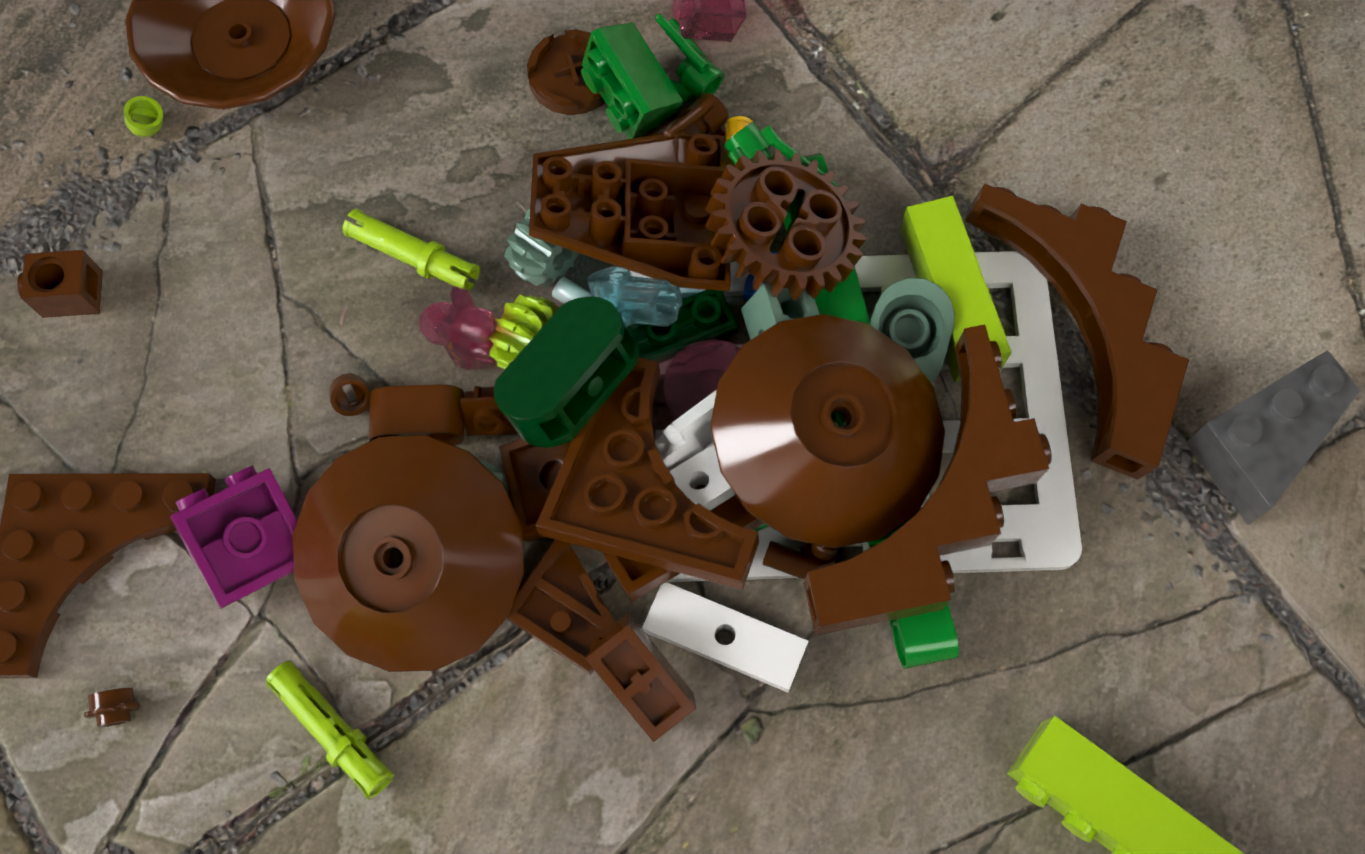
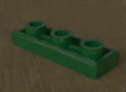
M704 290L624 321L637 342L639 358L657 361L659 364L736 334L739 328L723 291ZM659 329H664L669 332L664 336H658L654 334V332Z

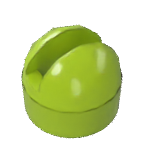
M136 96L128 100L124 106V121L134 135L151 137L157 134L163 125V110L161 105L153 98Z

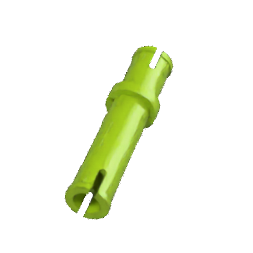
M357 208L351 210L347 216L356 220V224L359 226L347 220L343 223L344 236L353 238L417 268V273L427 279L436 277L464 293H469L475 286L465 276L478 281L480 275L479 265L446 252L445 246L436 241L427 243Z
M289 660L277 666L267 676L265 685L280 698L297 720L327 752L326 760L332 767L340 766L364 793L366 799L370 800L379 795L392 782L395 774L365 744L367 737L360 729L353 730L342 719L328 701L305 678L293 661Z

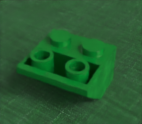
M633 22L599 27L590 33L582 62L581 74L591 92L594 94L599 92L608 106L606 108L607 116L617 132L622 133L624 131L628 139L639 138L677 114L683 100Z

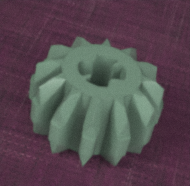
M529 208L526 211L525 218L521 222H516L517 228L515 232L508 236L507 241L510 246L506 249L504 257L510 262L509 267L515 270V274L527 283L530 281L535 286L542 285L548 288L553 285L556 279L560 280L564 277L570 267H574V261L581 253L529 236Z

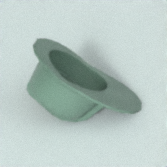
M907 278L897 281L882 292L875 305L870 325L907 349L931 384L935 382L943 367L954 326L955 313L951 300L940 286L927 279Z

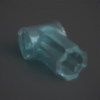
M618 266L599 270L591 274L587 279L591 296L610 301L617 308L626 325L641 323L666 327L677 320L679 308L683 304L680 288L670 285L668 280L634 277L630 270Z

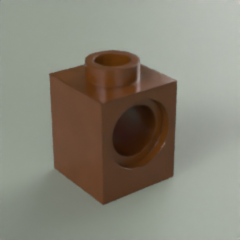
M84 250L25 254L23 272L19 274L17 280L18 292L21 299L42 318L100 314L103 270Z

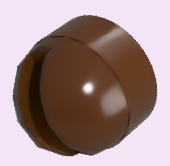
M347 373L333 380L329 388L331 405L336 412L344 416H355L367 409L370 404V391L368 384L363 378L353 373ZM351 384L357 400L349 402L343 386Z

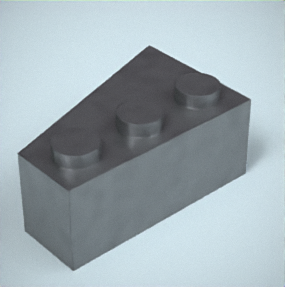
M1327 350L1209 421L1186 444L1247 525H1249L1273 508L1361 390Z

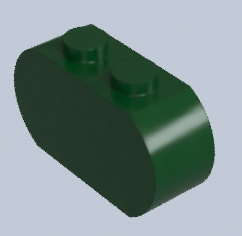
M593 296L568 301L562 304L496 379L494 385L495 402L521 438L527 443L542 448L566 444L576 437L638 364L639 348L637 342L619 311L610 301Z

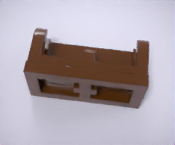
M628 612L617 620L614 625L615 628L603 639L599 636L593 641L590 646V653L585 656V659L649 738L655 742L696 709L694 693Z

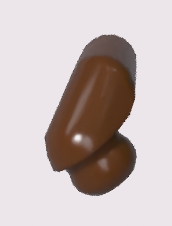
M770 540L762 565L805 579L808 572L833 565L838 559L840 551L839 548H830L806 543L798 549H794Z

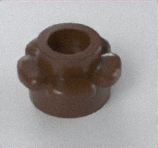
M119 688L88 695L89 711L84 712V717L88 719L96 717L97 727L120 725L131 722L130 712L138 710L140 704L135 702L133 688Z

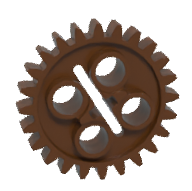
M775 149L770 160L767 159L761 150H757L751 161L742 155L739 157L735 167L728 164L710 193L711 198L705 211L711 215L705 226L706 229L717 231L711 241V246L726 247L727 249L721 262L726 264L736 261L740 265L735 277L739 279L750 273L754 276L753 289L758 290L764 282L771 284L772 295L776 298L784 287L788 288L793 300H798L804 290L814 299L817 298L823 288L828 292H832L840 281L844 282L855 268L854 266L863 255V252L859 249L867 236L859 232L865 224V219L853 215L860 205L858 201H845L843 198L849 189L848 185L835 187L831 183L835 175L833 171L827 172L823 176L817 173L818 161L813 160L808 167L801 165L800 155L796 152L790 162L784 160L779 149ZM796 194H800L802 196L801 204L786 230V236L781 242L777 253L772 254L769 250L784 222L787 210Z

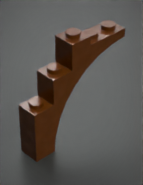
M984 184L971 203L965 221L1005 242L1028 259L1054 286L1077 322L1090 353L1095 376L1098 426L1091 461L1138 480L1159 467L1189 359L1173 353L1172 349L1164 344L1142 341L1158 289L1143 284L1139 278L1133 275L1118 274L1112 271L1127 221L1111 215L1106 209L1095 206L1090 207L1082 203L1068 217L1052 206L1038 205L1020 198L1009 189Z
M985 324L965 328L955 346L961 379L960 425L951 461L936 491L914 517L883 542L849 560L807 573L803 585L815 636L942 610L951 601L950 593L955 592V580L949 562L947 560L941 561L940 556L990 546L1001 534L1000 528L1004 526V514L1001 503L997 496L991 497L990 492L1035 484L1050 469L1049 464L1052 460L1050 444L1045 434H1039L1035 418L1017 422L1013 421L1016 418L1015 399L1011 390L1008 388L1004 389L999 373L1002 368L1001 352L997 342L990 341Z

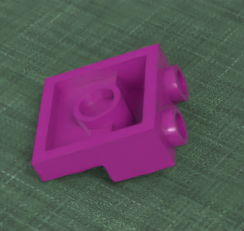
M252 465L225 478L224 480L228 488L210 497L204 488L175 502L179 512L172 514L170 519L193 562L198 567L219 609L294 571L293 532L297 519L270 468L257 474Z

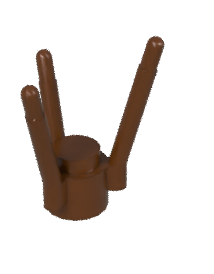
M703 93L690 106L687 105L678 115L646 136L664 134L666 139H670L677 133L684 131L687 133L725 137L720 127L726 122L729 115L724 104L716 96L710 93Z

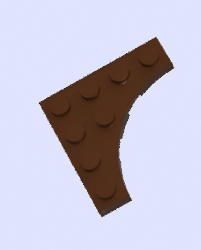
M639 358L638 364L572 440L535 526L541 536L743 590L759 545L758 532L731 523L709 511L701 504L693 503L675 484L672 474L664 464L656 447L652 427L654 394L661 374L659 363Z
M209 473L9 474L0 524V678H37L48 638L60 617L57 611L78 583H86L99 569L114 559L113 553L128 544L142 538L149 540L177 531L170 519L172 514L179 512L175 502L204 488L209 497L214 495L216 479Z

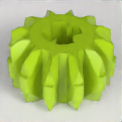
M522 294L515 299L514 303L506 302L504 314L501 318L495 319L497 323L496 330L489 336V339L494 343L490 350V356L497 361V366L505 370L560 307L546 298Z

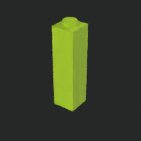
M949 196L906 207L899 230L916 277L927 279L940 286L950 298L955 313L953 331L945 356L954 383L961 381L955 346L965 328L985 324L990 341H996L999 346L1003 368L1012 351L954 197Z

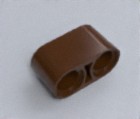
M443 384L388 386L372 390L370 392L369 442L379 437L427 435L451 445L460 444L464 441V417L460 402L461 398H464V391L459 387Z

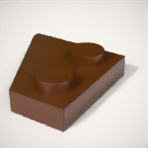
M556 539L517 593L509 617L506 619L589 675L593 673L594 669L587 662L585 656L590 653L591 644L597 637L600 636L603 639L615 628L614 625L616 623L572 549L571 544Z

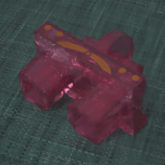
M453 286L450 293L452 304L447 302L434 303L422 312L419 319L421 333L427 341L436 345H443L456 367L469 370L474 359L496 364L497 361L490 356V350L494 343L489 339V336L495 331L493 330L495 317L492 311L476 307L468 290Z

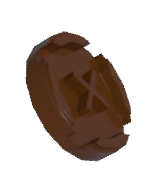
M577 29L565 30V35H559L555 38L554 34L542 39L531 52L527 63L530 89L537 101L552 112L565 115L585 114L605 103L599 92L596 94L591 92L581 74L582 62L590 32Z

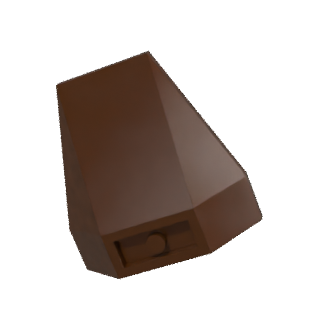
M680 132L670 139H666L664 134L533 154L529 236L680 288L729 291L731 287L730 263L723 264L721 262L727 249L726 247L711 246V241L717 231L706 229L705 226L711 215L705 211L711 198L710 193L717 179L721 178L726 168L724 136Z

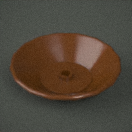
M132 0L125 19L129 56L149 85L182 104L222 110L267 101L302 80L325 52L336 12L333 0Z
M826 314L780 321L742 345L718 381L710 424L720 472L750 514L791 540L830 548H840L880 540L917 514L940 475L945 427L934 386L907 349L869 324ZM831 413H841L846 419V427L835 425L831 419Z
M427 435L379 437L339 456L308 490L293 532L294 579L313 623L347 656L388 672L436 671L477 652L509 617L524 575L522 524L503 483L469 451ZM393 547L398 548L403 554V562L400 566H395L390 561L389 554Z

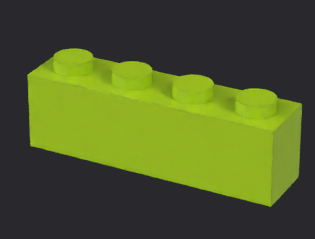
M1055 715L1041 722L1007 772L1009 776L1018 782L1015 788L1023 797L1042 808L1047 803L1064 816L1061 823L1071 833L1089 843L1094 838L1110 850L1111 854H1244Z

